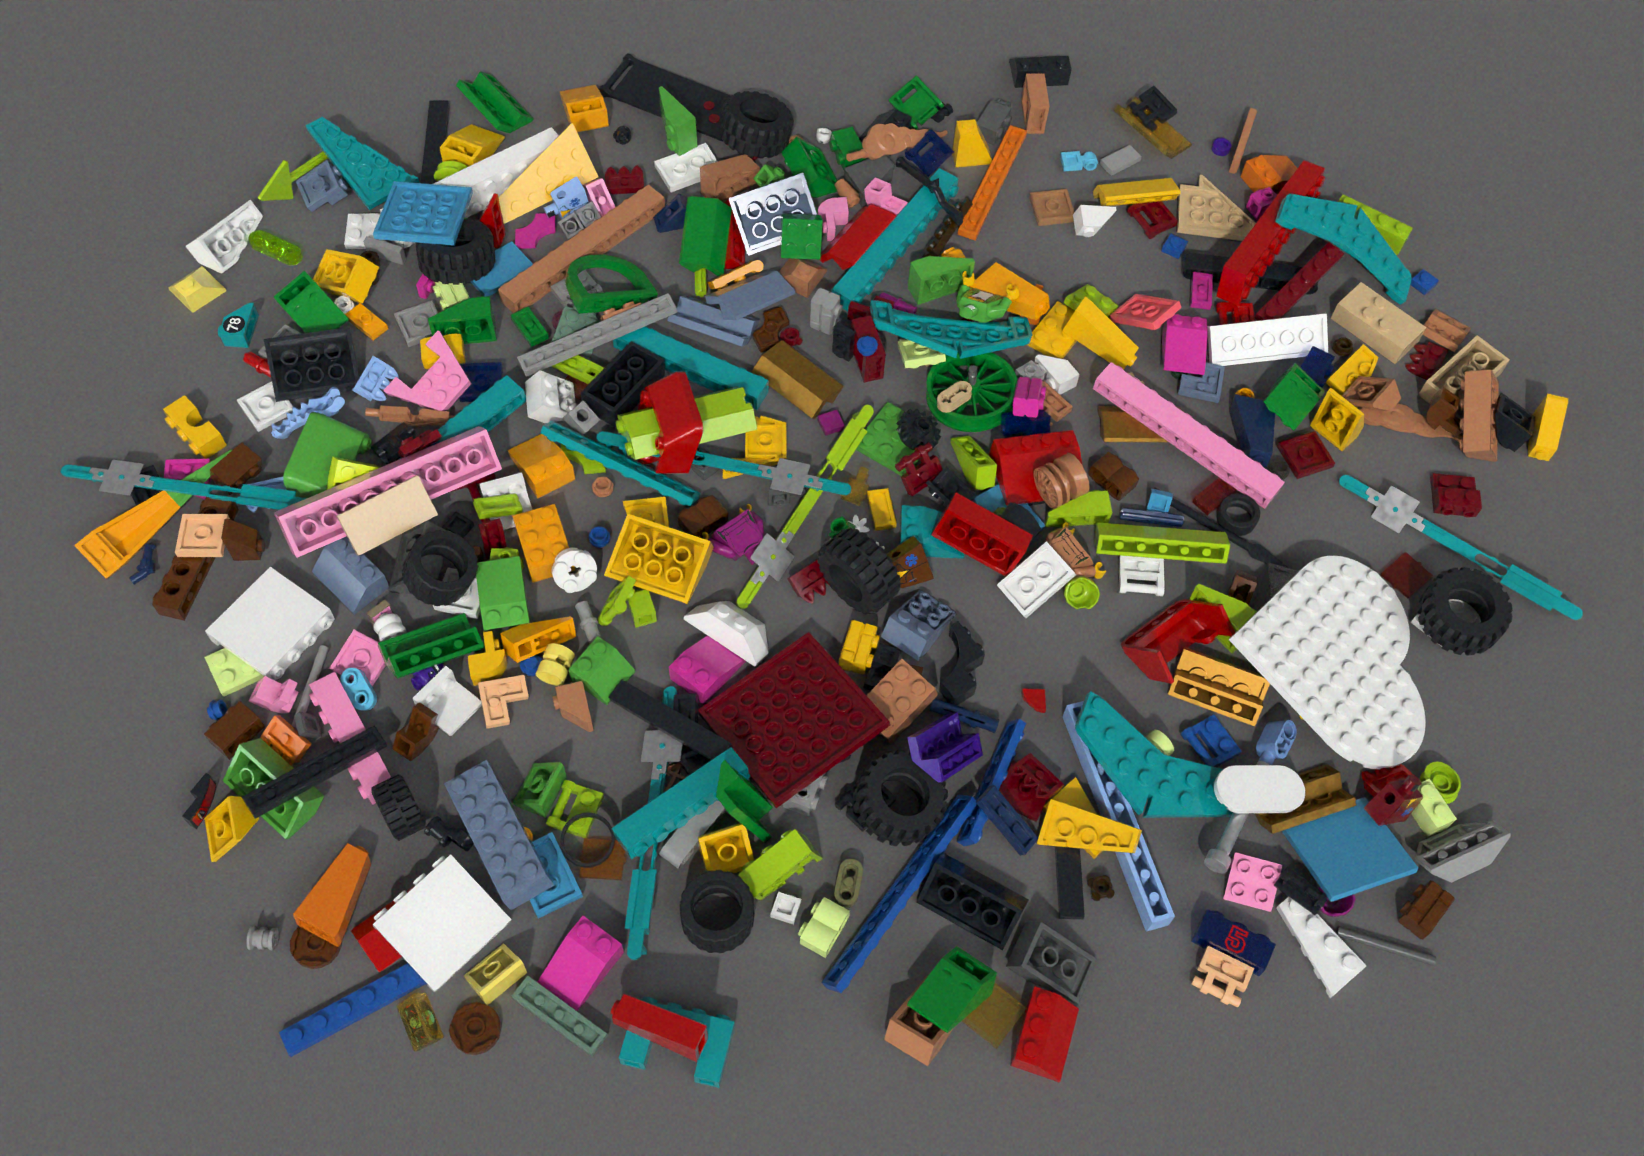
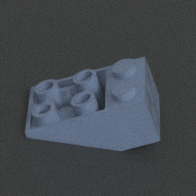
M919 590L889 617L881 637L918 661L935 643L955 617L956 612L950 609L949 606L931 597L930 594Z

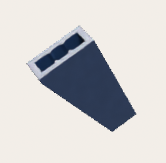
M1235 394L1229 412L1240 448L1246 456L1267 468L1273 453L1275 413L1267 409L1266 404L1263 402L1264 400Z

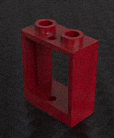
M866 316L852 319L851 330L855 331L853 355L863 382L883 379L886 353L872 317ZM863 336H871L878 343L876 352L871 356H864L857 349V341Z

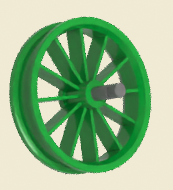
M958 352L956 358L945 355V362L933 365L930 369L926 382L927 405L932 415L945 426L963 432H981L999 426L1011 416L1018 380L1013 368L1000 356L990 352L960 359ZM966 366L968 377L965 378L956 368ZM976 366H980V367H981V369H980V371H979L978 374H977V367H976ZM987 368L995 371V373L982 379ZM949 371L955 379L943 376L942 374ZM1001 378H1004V379L1006 380V382H1007V383L992 384V383H994V382L1000 380ZM959 381L970 383L972 386V396L967 402L959 406L956 413L952 411L945 413L937 408L936 398L941 392ZM935 383L947 386L944 388H933ZM1011 392L1009 398L996 394ZM988 401L1002 405V407L996 410ZM979 403L988 414L977 416L976 404ZM967 404L972 405L974 416L961 415Z

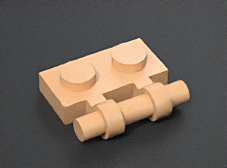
M1207 946L1197 969L1206 974L1205 979L1194 976L1191 985L1199 988V991L1206 995L1209 993L1221 999L1220 1002L1226 1005L1231 1004L1238 1008L1242 998L1234 995V990L1237 989L1241 992L1246 990L1254 968ZM1214 978L1227 984L1226 989L1224 990L1212 984Z

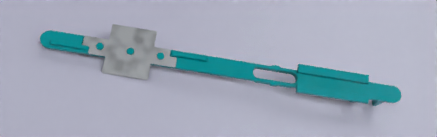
M605 431L597 434L598 442L606 444V447L610 449L613 446H617L623 450L624 456H628L625 449L626 437ZM696 451L695 455L703 457L704 460H693L692 462L695 465H705L771 479L770 489L798 495L802 494L804 487L841 495L851 493V486L848 483L808 475L810 464L779 458L775 468ZM656 454V455H652V456L659 458V457H660V454Z
M112 460L108 470L70 464L61 468V474L65 477L92 480L93 482L99 481L102 482L99 491L130 495L134 487L204 496L222 501L236 502V504L278 510L307 499L295 497L296 491L243 484L242 488L238 489L231 488L230 486H217L142 475L140 472L144 464ZM212 490L241 493V495L234 498L213 495L210 492Z
M1349 475L1341 476L1339 480L1340 485L1377 506L1371 517L1390 529L1400 533L1404 525L1408 524L1484 568L1485 571L1502 579L1500 583L1548 611H1551L1553 608L1573 620H1578L1583 616L1581 608L1560 597L1562 595L1561 591L1514 564L1509 568L1496 558L1488 556L1415 514L1414 510L1420 502L1393 486L1389 488L1384 496ZM1482 554L1506 568L1507 573L1499 575L1477 562L1475 556Z
M669 686L665 688L662 703L672 709L674 695H677L675 687ZM659 729L645 731L641 762H653L648 803L664 793L668 762H679L681 758L682 743ZM658 842L653 845L650 869L643 871L644 853L639 856V869H633L625 921V929H630L627 956L631 960H637L641 955H647V949L643 943L644 936L650 934L649 926L657 870L654 868Z

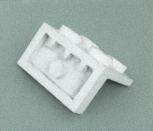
M522 472L480 483L483 498L517 494L523 508L522 513L533 510ZM512 515L490 518L491 521L500 518L503 530L515 527Z
M447 666L413 697L415 705L420 702L438 714L435 725L449 736H452L482 706L481 700L459 684L455 679L453 671Z

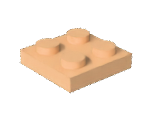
M182 514L175 549L177 557H223L225 544L221 536L224 519H230L228 514Z

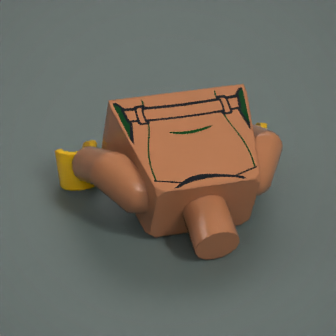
M1065 522L1062 528L1048 533L1045 542L1047 541L1076 574L1074 577L1085 576L1101 579L1104 576L1106 570H1099L1103 564L1097 562L1094 567L1091 566L1093 565L1091 557L1073 536L1075 529L1068 530L1069 523Z

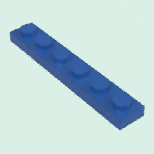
M1021 719L1006 723L975 797L976 801L989 786L995 785L999 790L1001 783L1007 777L1008 766L1016 755L1015 749L1024 736L1023 730L1026 723ZM978 805L973 809L971 816L966 819L957 842L962 846L976 844L983 835L982 829L989 818Z
M407 963L280 1031L279 1034L288 1055L292 1057L427 983Z

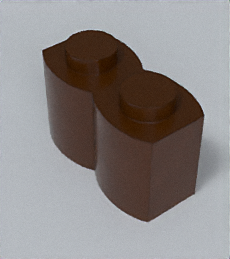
M1107 452L1095 462L1088 473L1094 482L1104 487L1109 495L1118 501L1132 491L1139 481L1137 473L1133 469L1124 466L1121 459L1110 452Z
M713 495L702 497L698 500L696 506L683 509L678 516V525L685 533L702 539L703 532L709 534L728 521V511Z

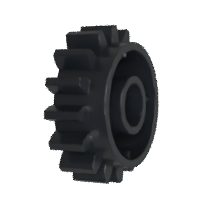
M909 409L907 412H904L896 423L899 426L896 430L901 441L912 450L926 443H930L932 448H934L941 439L939 435L941 429L936 428L938 423L932 422V416L927 417L925 411L920 413L918 409L914 411Z

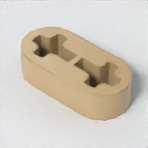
M959 381L941 392L937 397V408L947 413L967 402L972 396V386L970 383Z

